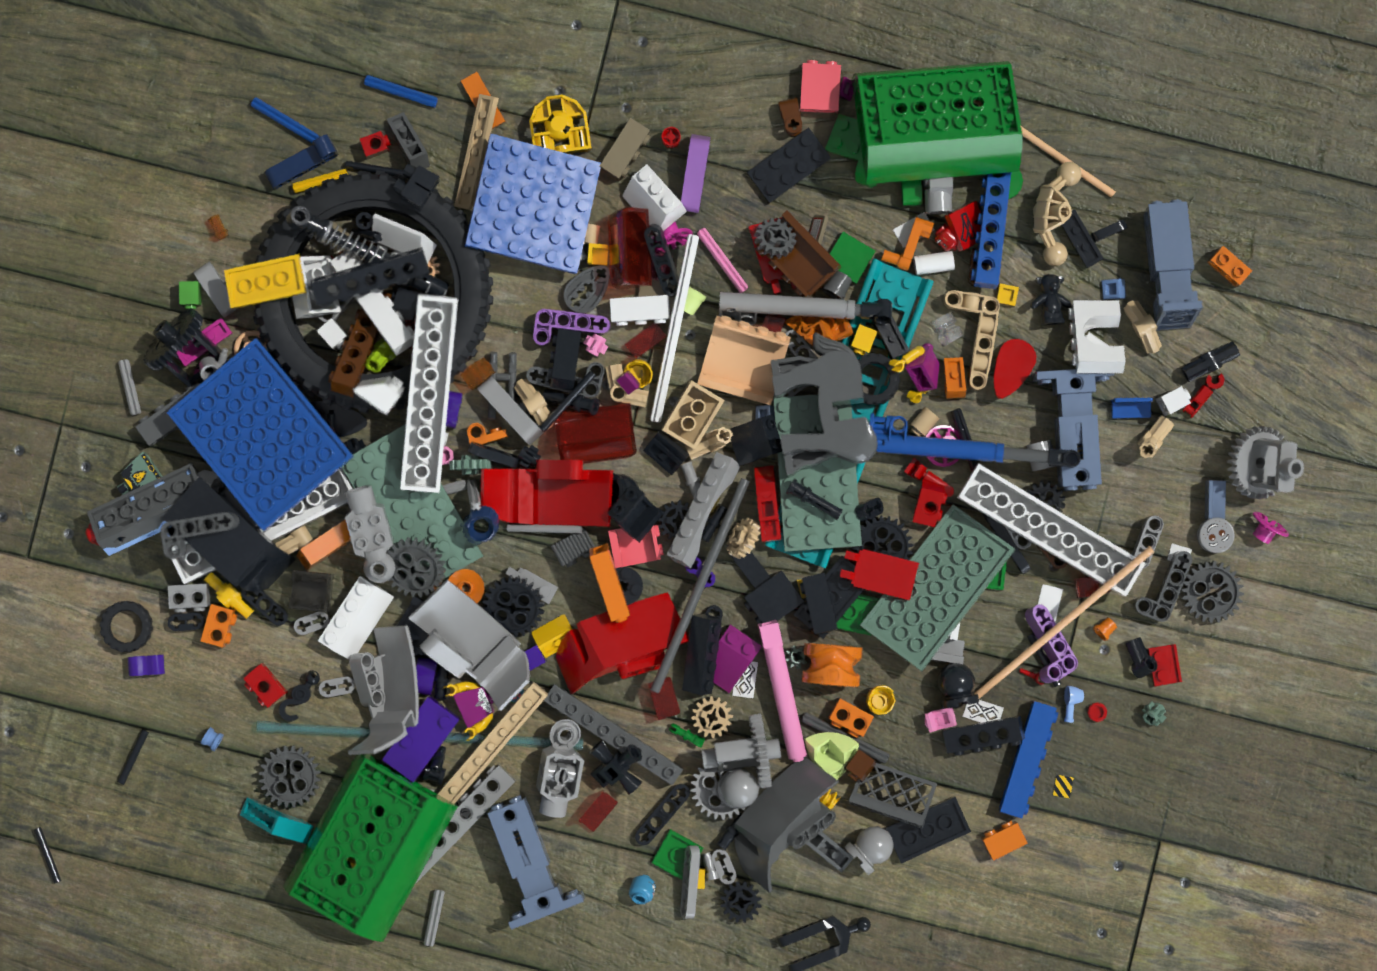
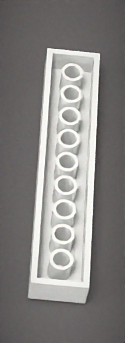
M418 294L400 489L436 493L440 491L457 297Z
M976 464L957 496L958 499L1101 584H1105L1136 558L980 464ZM1142 562L1114 585L1111 590L1126 597L1146 563Z
M342 467L265 532H262L270 540L275 541L347 505L348 501L345 492L354 489ZM186 541L185 555L181 558L172 559L184 584H189L216 570ZM176 545L172 547V553L174 555L178 553V547Z

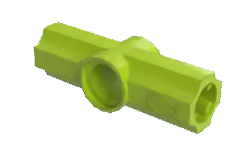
M384 338L374 345L375 350L366 359L365 366L374 373L379 372L387 362L396 357Z

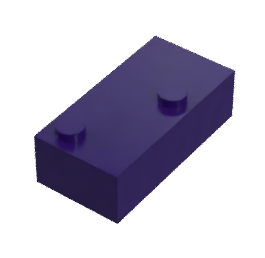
M427 697L419 708L418 724L415 727H406L407 735L393 744L382 760L410 781L415 782L461 718L432 697Z

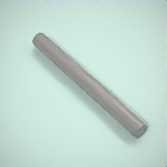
M508 524L507 531L582 533V526Z

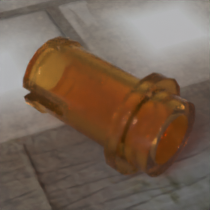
M219 214L208 219L215 233V238L222 240L229 236L228 229H225Z

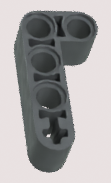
M598 362L591 363L586 372L587 375L594 366L601 368V374L595 376L588 384L596 386L597 391L594 395H589L586 393V386L579 394L584 395L585 398L593 399L600 393L605 370L602 364ZM531 367L527 371V379L533 385L565 393L572 391L550 387L548 374L545 377V384L542 383L543 379L536 378V381H533V377L530 376L535 371H538L540 376H544L545 372H549L548 369ZM575 376V381L578 383L583 379Z
M225 512L164 523L161 527L164 554L170 559L181 558L186 553L185 537L235 529L239 524V518L233 512ZM208 519H210L213 523L211 529H208L206 527V521ZM231 519L230 523L220 524V520ZM189 522L194 525L192 533L187 529ZM171 525L175 528L173 536L169 534V527ZM173 545H176L178 547V553L176 555L172 553Z
M1177 551L1174 553L1155 601L1145 597H1138L1133 602L1135 612L1160 622L1167 621L1170 618L1192 564L1190 553L1187 551ZM1184 555L1186 562L1180 565L1181 561L1178 560V557ZM1174 566L1183 568V571H1181L1180 569H1174ZM1173 572H1177L1180 577L1176 583L1172 582L1170 578ZM1166 590L1172 592V598L1168 601L1163 596ZM1142 600L1146 601L1148 605L1144 611H1141L1138 607L1139 602ZM1162 607L1165 610V615L1162 618H1158L1156 611Z

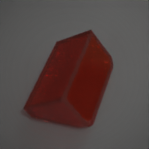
M626 207L611 213L608 217L610 282L615 289L652 286L651 256L644 237L645 230L649 226L648 209Z
M630 403L600 406L596 415H591L590 412L564 411L555 420L560 460H583V463L632 457L637 452Z

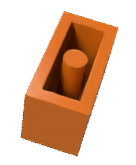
M1007 821L1001 825V829L997 831L991 829L984 833L985 837L981 838L993 861L1028 844L1016 821Z

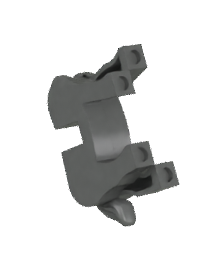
M814 333L812 338L815 353L822 356L819 359L797 356L771 360L772 380L776 398H782L789 391L798 387L810 386L819 388V412L824 433L780 434L788 477L794 476L803 468L816 466L831 458H840L855 464L865 463L875 455L878 447L876 434L866 417L839 421L838 406L864 403L862 371L854 352L845 344L828 339L818 333Z

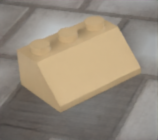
M691 380L660 430L695 450L724 400Z

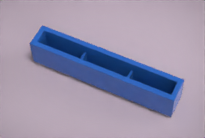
M1032 700L1023 729L1025 739L1021 740V744L1018 745L998 809L1000 812L1018 818H1023V815H1027L1029 810L1027 802L1029 796L1032 797L1035 791L1034 779H1038L1041 767H1039L1040 760H1044L1047 749H1044L1046 741L1049 742L1053 731L1050 728L1052 723H1056L1058 717L1057 708Z

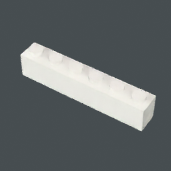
M343 252L331 260L330 263L333 269L338 272L361 265L362 261H357L358 256L351 259V252L344 256ZM368 274L365 277L366 281L373 282L371 279L373 275ZM349 280L346 284L348 287H355L357 282ZM376 288L370 290L371 292L366 295H353L396 356L413 345V330L410 326L405 327L403 316L399 311L395 313L392 309L394 304L388 296L385 298L381 292L383 290Z

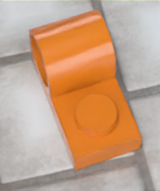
M963 357L944 358L946 399L965 398L966 382Z
M473 423L467 429L469 444L473 441L485 445L508 438V433L506 429L502 430L501 427L490 430L491 434H487L485 427L479 423ZM475 427H480L482 430V434L478 438L472 436V430Z

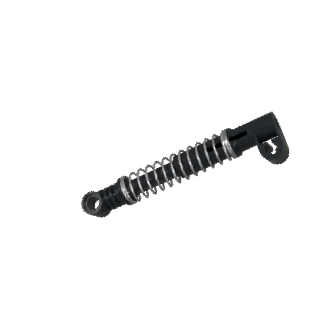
M297 206L287 215L286 221L290 228L301 231L305 229V233L309 232V235L314 234L313 237L321 244L327 245L331 242V249L337 245V252L342 251L344 248V256L351 252V259L358 256V262L363 260L365 264L393 255V252L391 254L387 253V249L384 251L379 249L380 245L378 247L373 246V242H371L370 246L365 245L366 239H364L363 243L359 242V235L356 240L351 238L353 232L349 236L345 235L346 228H344L342 233L337 231L339 225H337L336 229H333V221L331 222L328 219L320 221L319 217L315 219L316 216L313 215L311 217V213L305 207ZM294 214L301 216L302 222L297 221ZM406 263L402 268L405 271H410L413 269V265ZM386 269L384 271L386 276H392L395 273L393 269ZM430 274L421 279L410 278L408 282L402 284L421 291V294L445 296L449 287L448 283Z

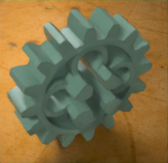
M461 455V460L449 461V469L462 470V475L479 474L481 469H491V460L479 459V456Z

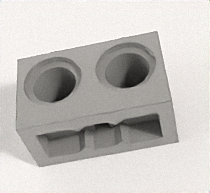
M209 584L168 586L169 609H174V612H186V608H193L194 611H205V607H210ZM197 592L203 595L201 603H197L194 599ZM178 593L184 596V601L181 604L175 601Z

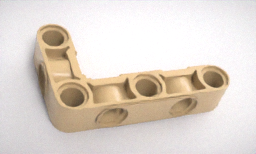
M951 290L943 298V303L947 308L961 312H974L979 317L968 378L969 387L972 390L979 391L987 383L998 325L1000 303L994 297ZM955 295L957 297V304H950L948 296ZM986 302H993L995 310L988 311L985 307ZM980 339L988 341L989 346L987 349H982L979 346ZM976 376L982 379L980 387H976L972 383L973 378Z

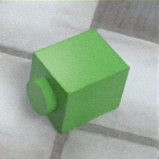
M199 281L179 282V305L185 306V309H196V306H202L201 284Z

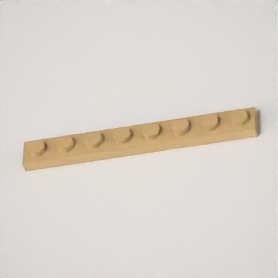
M533 682L437 794L455 804L543 702L548 693Z

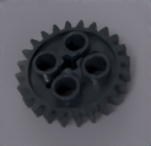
M881 515L879 521L874 517L872 518V523L865 520L866 527L860 525L862 530V546H854L851 549L857 550L859 554V550L862 551L866 542H872L874 545L873 552H876L880 547L878 543H884L893 533L895 536L885 546L887 550H881L879 553L910 560L907 554H913L909 547H913L914 544L908 543L913 537L906 536L909 529L902 530L904 523L898 526V519L890 522L891 518L888 516L886 521H884ZM881 527L887 531V536L883 539L877 536V530ZM895 540L901 543V549L897 552L891 549V543Z
M510 575L508 581L505 577H502L501 583L498 580L494 582L496 587L490 585L489 590L491 592L486 591L485 596L487 598L482 603L487 604L483 609L488 611L510 633H514L515 638H517L519 632L525 636L526 630L531 633L533 631L532 626L538 627L537 621L542 620L539 614H544L545 612L540 607H543L545 602L539 601L543 598V595H537L539 588H532L534 582L528 585V578H525L522 582L519 575L516 580ZM501 592H508L510 599H504ZM520 596H527L529 598V602H522ZM512 603L517 607L515 610L512 609ZM504 610L507 613V617H501L498 611ZM517 614H524L526 620L520 621L517 618Z

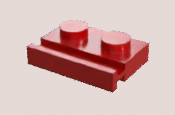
M1176 644L1147 648L1148 655L1152 656L1157 662V670L1151 673L1153 686L1182 682Z

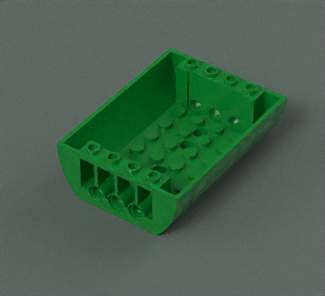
M1009 61L853 74L852 87L866 184L1019 172L1022 156V128L1012 65ZM979 100L983 103V106L976 107L973 101ZM961 102L964 107L956 108L954 103ZM923 105L925 110L922 112L917 111L915 106ZM902 106L906 109V112L899 113L896 111V108Z
M356 754L285 881L283 888L292 897L354 934L370 940L383 942L458 806L418 782L410 781L397 770L370 754ZM380 805L385 810L384 815L381 817L375 813L376 808ZM368 823H373L375 826V831L372 834L366 831ZM350 857L356 860V865L353 868H349L347 865V860ZM340 874L346 876V883L344 885H340L337 881Z

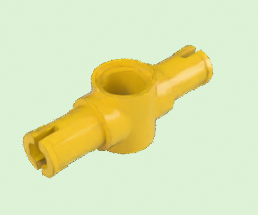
M212 572L204 579L216 591V598L227 608L236 609L245 619L254 612L242 600L241 592L231 583H223Z

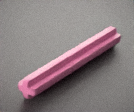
M706 228L699 230L697 235L739 293L748 289L747 284Z

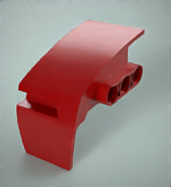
M536 460V469H481V506L492 507L499 515L498 519L507 523L608 527L611 520L607 513L611 510L613 470H583V460Z
M668 592L627 605L630 616L622 622H616V620L611 622L607 611L578 622L576 624L577 629L567 632L562 639L555 658L570 694H574L589 681L607 673L618 671L620 678L625 679L660 668L665 656L664 650L669 647L680 621L678 612ZM687 631L680 644L689 642Z

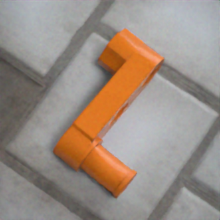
M916 217L904 253L899 255L885 249L881 261L908 271L919 237L929 239L934 222Z

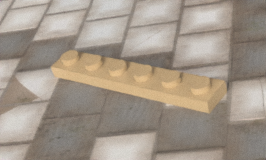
M479 94L454 207L473 210L499 98Z

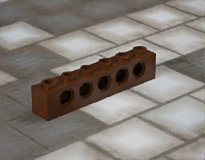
M381 292L385 298L388 296L391 300V294ZM362 308L356 312L355 325L351 324L348 332L350 337L343 343L342 356L339 355L337 357L336 371H332L329 377L331 391L353 397L355 394L354 390L358 386L366 367V359L371 355L379 335V331Z

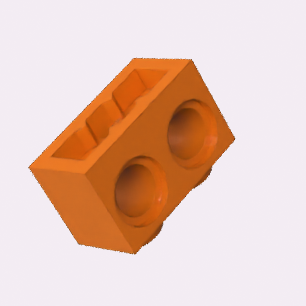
M1224 246L1220 247L1207 262L1235 287L1241 285L1252 272L1248 266Z
M211 604L201 642L219 647H226V644H230L232 638L230 629L237 620L236 610ZM221 611L227 614L225 622H221L218 619ZM215 630H219L222 633V638L219 641L213 638Z
M841 698L838 699L829 716V719L832 720L830 724L839 729L844 726L849 729L847 733L856 738L859 735L864 737L874 718L873 715ZM840 709L847 711V717L843 720L838 719L836 716L837 711ZM857 718H861L864 721V726L860 729H856L853 725L854 720Z

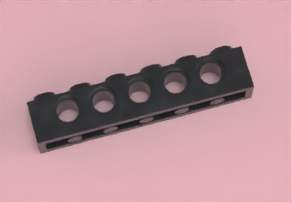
M423 247L310 279V285L317 306L322 305L324 307L333 304L335 300H349L352 298V295L359 294L362 296L369 294L370 290L376 288L378 290L386 289L393 283H397V285L404 284L410 278H424L430 271ZM406 263L413 265V269L410 271H405L402 267ZM386 269H393L395 273L388 277L384 274V271ZM368 274H373L376 279L373 282H368L365 277ZM349 280H355L357 285L355 287H348L346 283ZM335 285L339 289L337 292L331 293L328 291V287Z

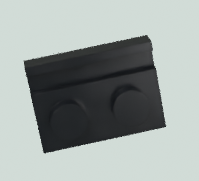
M662 430L655 435L643 450L671 475L676 472L689 456L685 450Z

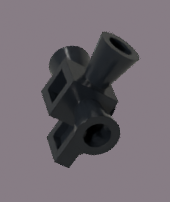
M601 740L589 751L590 755L602 762L591 772V776L603 788L608 784L612 786L617 781H620L627 794L630 795L641 785L642 781L628 772L632 764L642 760V754L635 745H628L622 754L617 751L612 755L604 741Z

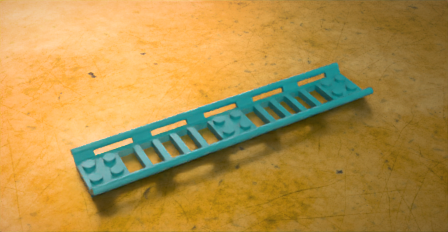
M873 258L856 304L865 302L871 284L875 280L868 302L888 299L892 302L893 309L904 312L900 326L897 327L909 348L934 281L921 278ZM917 297H920L907 332H904ZM854 316V319L849 321L855 335L859 324L865 326L867 322L873 325L871 319H861V316ZM852 335L842 339L841 343L848 346ZM875 338L873 345L886 350L882 341ZM854 353L857 359L861 358V355ZM902 356L898 357L896 360L900 361L902 359ZM870 364L883 369L880 379L877 380L862 374V380L864 383L875 386L876 389L873 395L883 393L890 383L889 378L887 386H884L888 370L880 364ZM889 400L885 404H879L875 416H884ZM864 403L851 404L852 419L866 417L870 423V415L874 412L876 406ZM865 463L856 465L857 484ZM780 503V506H779V509H778V513H779V522H780V525H781V522H782V509H781V503ZM783 526L781 529V540L765 543L767 547L823 568L827 567L833 548L785 551Z

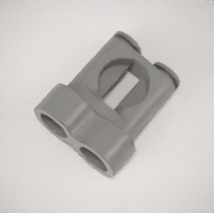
M710 852L702 854L706 870V881L719 878Z

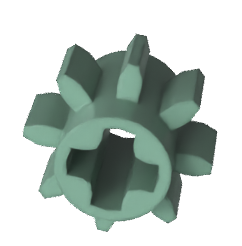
M791 646V652H784L787 655L786 662L790 664L789 669L796 666L798 670L801 668L800 663L807 664V661L804 660L807 655H804L802 646L798 649L795 646ZM797 654L799 660L794 661L795 657L792 655Z
M1151 701L1142 709L1145 713L1142 717L1149 725L1155 724V726H1158L1167 718L1163 715L1166 710L1160 703H1153Z

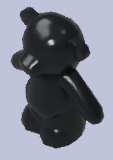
M1054 274L1037 277L1035 281L1039 284L1043 294L1038 296L1031 303L1030 307L1035 309L1043 303L1041 325L1064 324L1065 319L1061 312V304L1066 308L1072 307V303L1058 293L1064 278Z

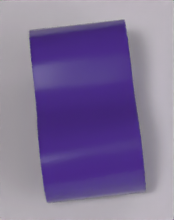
M449 391L446 427L456 429L463 393Z
M696 557L698 569L695 570L693 568L690 570L686 566L685 568L689 573L695 574L698 578L703 566L701 560ZM713 572L710 573L712 582L710 584L707 582L705 587H711L715 583L716 578Z
M164 655L127 657L129 676L165 674Z
M420 656L416 666L418 693L431 696L438 663L433 659Z

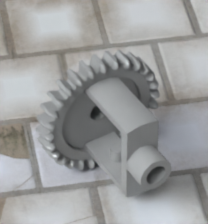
M1253 426L1252 429H1246V433H1240L1241 439H1235L1237 446L1231 445L1234 452L1228 453L1232 459L1227 460V463L1232 464L1227 471L1233 472L1229 478L1234 479L1232 485L1237 486L1236 491H1240L1241 495L1253 499H1267L1269 496H1274V492L1294 491L1295 478H1299L1304 471L1303 462L1296 459L1297 444L1283 440L1284 435L1279 434L1278 430H1273L1271 427Z
M761 714L749 717L750 731L754 733L751 735V738L715 743V748L702 750L704 769L717 767L718 771L756 766L759 769L756 773L758 774L757 779L760 788L772 787L769 760L781 758L779 740L765 739Z

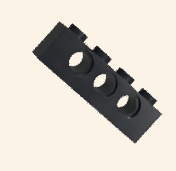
M1021 716L943 730L947 754L953 753V756L965 754L964 751L971 750L972 753L983 751V747L990 746V749L1001 748L1002 744L1009 743V746L1021 744L1020 741L1025 739ZM1000 728H1004L1007 731V738L1000 737ZM981 732H986L988 734V741L981 740ZM962 735H967L970 738L969 745L962 743Z

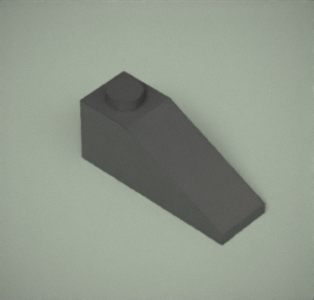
M403 112L386 119L406 163L416 168L419 165L423 168L430 167L427 151L405 113Z
M823 831L806 843L841 873L854 859Z

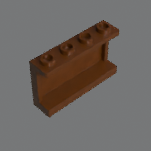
M786 210L780 220L782 224L787 222L786 226L788 228L793 227L791 233H796L794 238L796 243L792 252H789L786 257L782 255L778 259L774 255L773 258H770V254L767 253L766 256L770 259L768 263L775 270L779 268L784 273L781 277L788 284L792 282L796 286L794 290L800 297H811L842 267ZM756 244L755 250L763 257L764 250H758L757 248L760 244Z

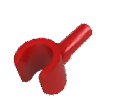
M1023 668L1020 669V673L1033 678L1037 684H1044L1038 681L1040 672L1032 673Z

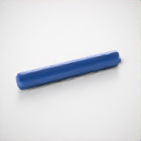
M367 75L364 84L368 87L433 108L436 107L438 98L370 75Z
M257 97L252 100L251 106L307 141L312 143L315 139L319 138L318 134Z

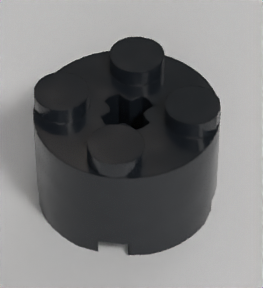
M616 568L620 582L629 583V586H627L628 590L626 592L623 590L627 605L636 602L642 594V578L632 568Z

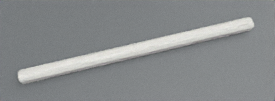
M689 234L687 237L650 416L651 421L658 423L662 419L699 236Z

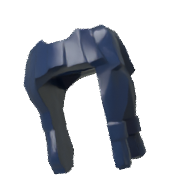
M481 506L480 510L475 509L474 511L470 508V514L464 517L460 525L463 528L464 537L467 538L468 542L480 545L482 542L491 541L499 529V515L492 507ZM477 519H485L489 523L486 532L480 533L474 529V522Z

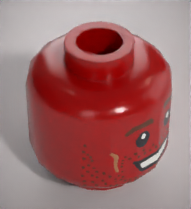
M944 223L934 233L936 235L935 242L946 252L951 249L956 251L958 249L957 241L949 226Z

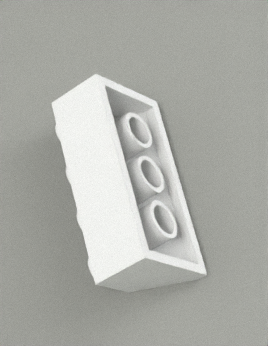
M395 376L393 379L391 377H382L361 381L354 392L387 414L405 387L402 386L403 382Z
M360 576L318 641L350 660L351 655L360 651L394 596L365 577Z

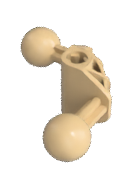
M1074 162L1061 164L1057 170V177L1050 184L1040 187V192L1036 199L1037 203L1033 208V231L1040 234L1046 246L1043 251V258L1051 266L1062 265L1068 256L1066 247L1060 242H1055L1050 230L1064 224L1071 217V206L1059 190L1063 186H1073L1081 179V169Z

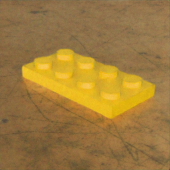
M298 254L224 270L230 307L232 309L307 293L301 259Z

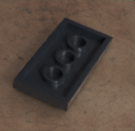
M808 127L749 170L747 174L770 204L828 162L831 157Z
M841 556L826 574L836 623H838L865 590L854 587V584H851L852 580L840 577L842 569L851 572L855 570V565L845 559L844 556ZM803 602L794 613V616L809 627L808 621L811 620L810 612L806 613ZM828 633L820 634L819 636L824 640Z
M955 796L929 808L923 829L901 821L885 828L892 837L894 849L901 864L971 832Z

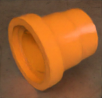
M1107 617L1099 625L1096 624L1093 630L1102 640L1107 641L1117 628V625Z

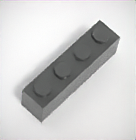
M193 383L190 387H186V392L182 395L179 393L170 398L171 402L166 406L164 404L160 405L154 410L155 413L152 416L148 417L147 415L138 421L139 425L136 428L149 446L155 445L179 428L166 412L201 383Z

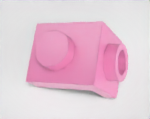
M943 708L926 713L925 725L929 732L956 726L957 722L953 708Z

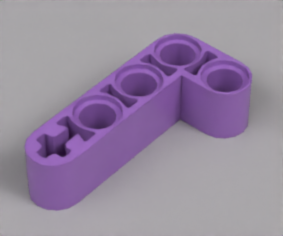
M691 135L681 203L688 212L699 213L711 139L708 136Z
M541 309L535 317L533 339L537 345L547 346L551 341L552 329L558 328L603 335L610 330V322L604 316ZM546 313L550 315V320L547 323H541L539 321L541 314ZM561 316L569 318L567 325L562 326L558 323ZM579 319H587L588 325L585 328H580L577 325ZM591 319H594L593 322L596 324H600L603 320L607 327H603V330H600L598 326H593V330H591ZM544 332L547 334L548 338L545 342L537 340L539 333Z
M1044 605L1033 606L1025 612L1026 621L1037 639L1045 634V627L1049 631L1056 625ZM1061 631L1042 646L1051 663L1040 670V679L1044 683L1060 680L1077 668V658ZM1054 644L1058 646V652L1055 650ZM1064 660L1068 663V668L1065 667ZM1049 670L1053 672V678L1050 676Z

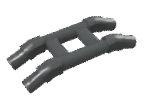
M490 352V376L496 382L508 381V395L516 402L514 386L516 385L517 353H509V373H497V352ZM488 403V420L495 421L496 409Z

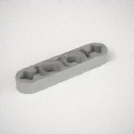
M687 846L685 849L680 904L682 919H693L695 916L700 864V849L698 846Z

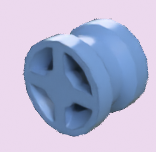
M210 727L204 735L201 744L208 745L212 751H215L222 741L224 734L216 733Z

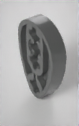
M599 265L576 275L565 287L564 300L566 305L576 313L585 314L593 311L606 293L610 278L609 269L604 265ZM606 270V278L601 277L597 279V271ZM585 284H593V292L588 291L585 294L587 298L579 300V307L576 305L572 307L571 299H577L579 291L584 292Z

